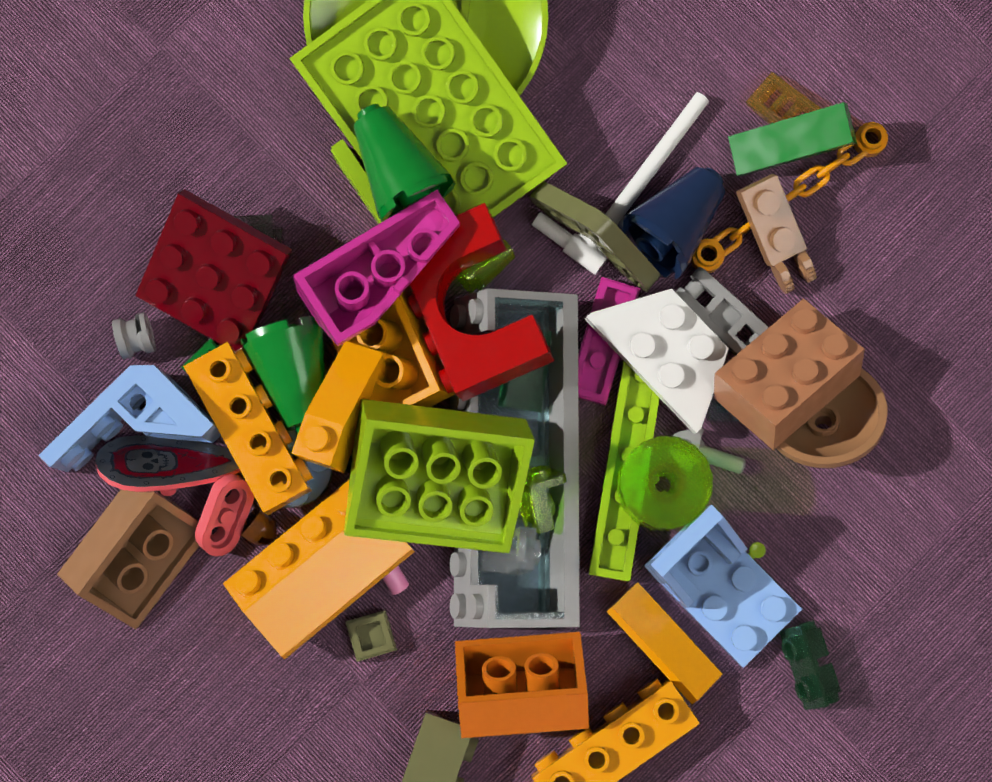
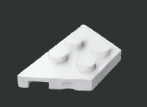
M673 289L590 313L585 318L588 324L693 434H696L702 428L714 393L715 372L723 366L729 348Z

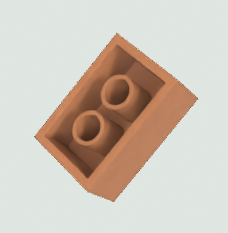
M803 298L715 372L714 399L768 447L775 450L861 375L865 349Z

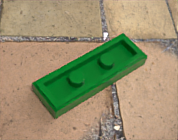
M845 102L728 136L736 174L741 177L857 144L848 103Z

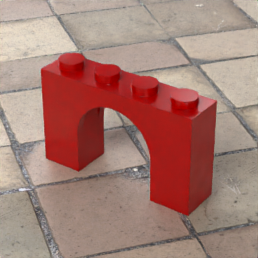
M485 203L456 215L460 226L410 283L414 294L408 296L410 306L416 318L424 317L429 331L423 333L432 356L439 354L444 368L438 372L447 393L455 392L462 401H466L554 362L539 323L533 314L484 335L461 333L452 328L447 321L444 309L445 296L456 276L471 266L507 251L494 218Z

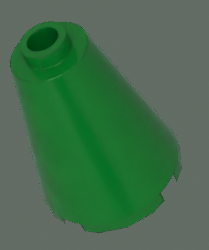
M372 104L357 114L358 120L353 127L376 211L381 222L435 190H438L444 198L454 189L455 181L451 174L389 106L380 107L379 104Z
M313 316L300 317L302 325L298 326L296 324H288L287 320L262 326L247 333V339L241 338L240 340L246 356L285 428L288 431L296 430L297 435L305 412L325 378L323 329L318 325Z

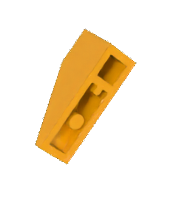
M348 341L343 344L305 412L291 454L305 461L345 473L353 450L361 399L370 400L386 355L385 353Z

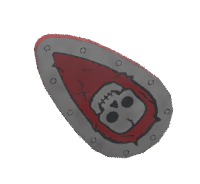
M135 435L117 438L106 443L98 451L95 460L98 475L109 485L121 490L135 492L160 491L164 496L174 495L178 488L213 483L225 475L241 472L227 448L197 441Z

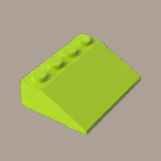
M361 399L354 436L344 535L510 553L535 442L527 420Z

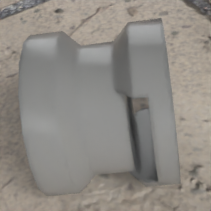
M145 312L136 314L132 320L125 321L119 318L112 321L115 342L123 360L132 358L134 353L144 351L147 354L156 352L153 330Z

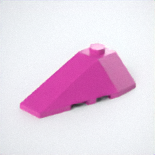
M435 190L294 274L293 278L297 293L318 325L337 346H340L377 323L458 229L460 222L439 191Z

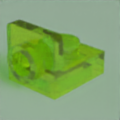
M540 465L528 469L520 504L524 527L539 534L555 529L552 518L555 515V504L552 496L546 489L566 483L565 473L550 468V465Z

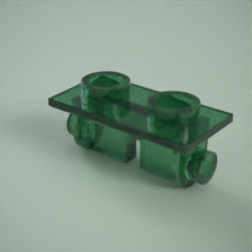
M811 620L801 623L796 627L782 629L779 632L782 639V651L790 663L795 679V691L798 698L802 701L804 709L824 708L830 706L829 704L840 701L838 693L842 690L839 686L833 664L827 663L819 666L817 659L829 655L821 627H816L815 621Z

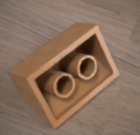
M120 490L57 575L78 596L137 630L199 545L195 539V531L199 520L170 498L162 495L160 491L135 492Z

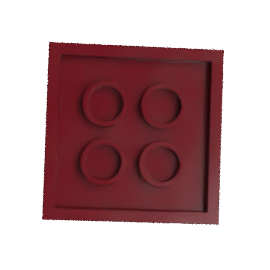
M184 189L177 194L135 296L221 345L228 342L236 351L242 348L241 338L247 339L246 334L257 329L293 249Z

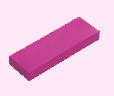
M601 277L591 313L638 299L641 288ZM588 323L578 353V398L606 406L620 356Z

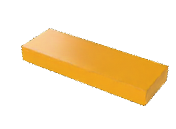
M638 582L606 611L691 704L698 701L723 675Z

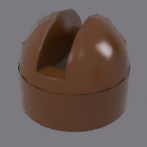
M261 509L244 529L241 536L257 546H265L276 537L277 525L273 518L263 513Z

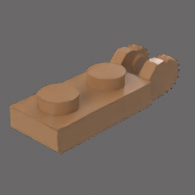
M771 174L736 191L766 265L771 267L776 282L783 293L787 294L794 290L793 279L782 262L792 256L805 282L809 283L817 279L811 258L805 251L807 249L778 176Z

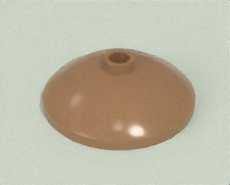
M862 369L861 375L776 449L797 463L816 468H836L860 460L876 447L886 428L887 402L881 387L869 373ZM819 424H826L829 426V428L820 429L816 426Z

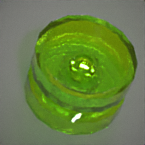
M658 436L642 442L624 459L617 474L616 493L622 509L633 522L649 530L670 531L691 523L704 512L712 496L713 474L707 458L695 445L679 437ZM659 477H665L669 480L670 489L668 492L666 490L659 492L656 489L655 484L659 482Z

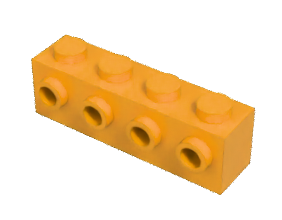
M226 342L183 366L263 513L270 515L312 491L307 481L313 479V476L305 461L301 458L294 459L287 445L292 443L293 439L282 420L274 423L267 410L273 404L263 385L260 384L255 387L247 374L254 369L242 348L235 351Z
M657 678L637 692L640 699L626 707L624 702L604 714L603 718L606 723L594 731L590 727L589 729H582L571 737L568 741L572 746L559 756L553 750L534 764L537 771L531 774L534 782H617L700 723L673 683L666 680L661 684Z

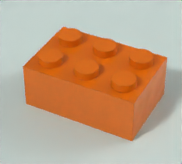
M580 632L455 641L461 738L589 729L588 691Z

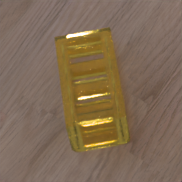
M773 72L770 73L746 101V105L768 124L798 116L802 111L809 113L822 109ZM776 90L780 91L782 94L767 108L764 105L765 102ZM789 100L794 103L782 118L777 115Z

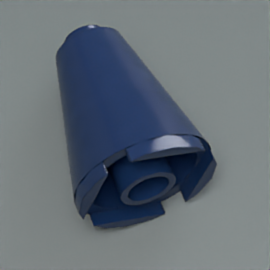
M695 167L626 214L617 226L656 268L661 277L667 278L671 273H675V279H677L686 271L725 195L724 181L720 174L711 168Z

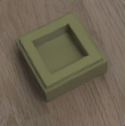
M386 610L346 622L357 662L398 650Z

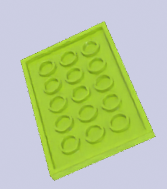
M368 0L289 58L361 159L362 156L353 127L358 120L357 114L372 104H379L380 107L389 106L451 174L455 181V186L443 199L455 216L485 203L494 217L567 165V162L451 0Z

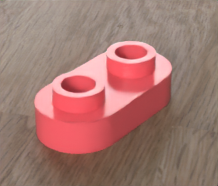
M228 474L219 478L213 484L196 527L195 539L198 545L211 556H223L235 548L251 510L254 495L246 480L241 476ZM230 490H232L231 494L228 497H225ZM218 527L217 531L211 535L212 530Z

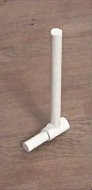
M695 93L605 215L616 225H618L619 221L624 217L709 103V100L703 94ZM542 212L538 214L532 223L533 227L564 248L562 252L594 275L599 272L608 259L591 239L582 234L575 233L572 235Z

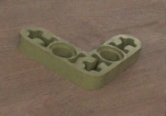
M545 181L540 183L530 195V200L546 215L591 239L614 266L641 290L648 292L660 277V273L623 231L597 208Z

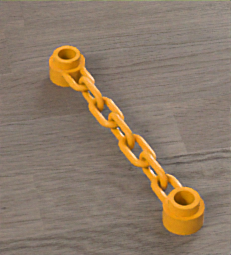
M867 122L861 125L855 132L857 144L839 148L837 159L826 167L816 165L800 175L794 181V190L785 195L788 202L796 196H811L829 182L830 172L841 164L852 166L864 157H874L881 153L888 142V134L885 128L876 122ZM867 132H874L878 136V143H869L865 138V134ZM854 146L859 154L848 160L850 153H844V151ZM819 171L816 176L818 179H823L809 190L804 191L807 185L804 183L800 185V183ZM747 222L739 229L729 227L712 239L701 240L691 259L693 267L695 269L701 267L708 273L716 271L723 263L724 257L742 244L743 234L751 229L749 223ZM732 233L729 239L736 241L724 250L718 241ZM704 248H710L715 252L716 257L713 261H706L702 258L701 251Z

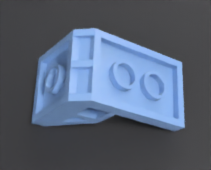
M130 365L38 456L51 468L69 472L72 468L78 471L90 461L94 455L91 450L102 439L107 442L122 429L123 424L120 422L122 419L136 432H143L147 437L214 443L221 434L212 418L167 373L155 365ZM146 400V406L140 410V405Z
M711 504L702 508L644 566L718 644L744 668L802 608L746 552L748 548L724 516Z

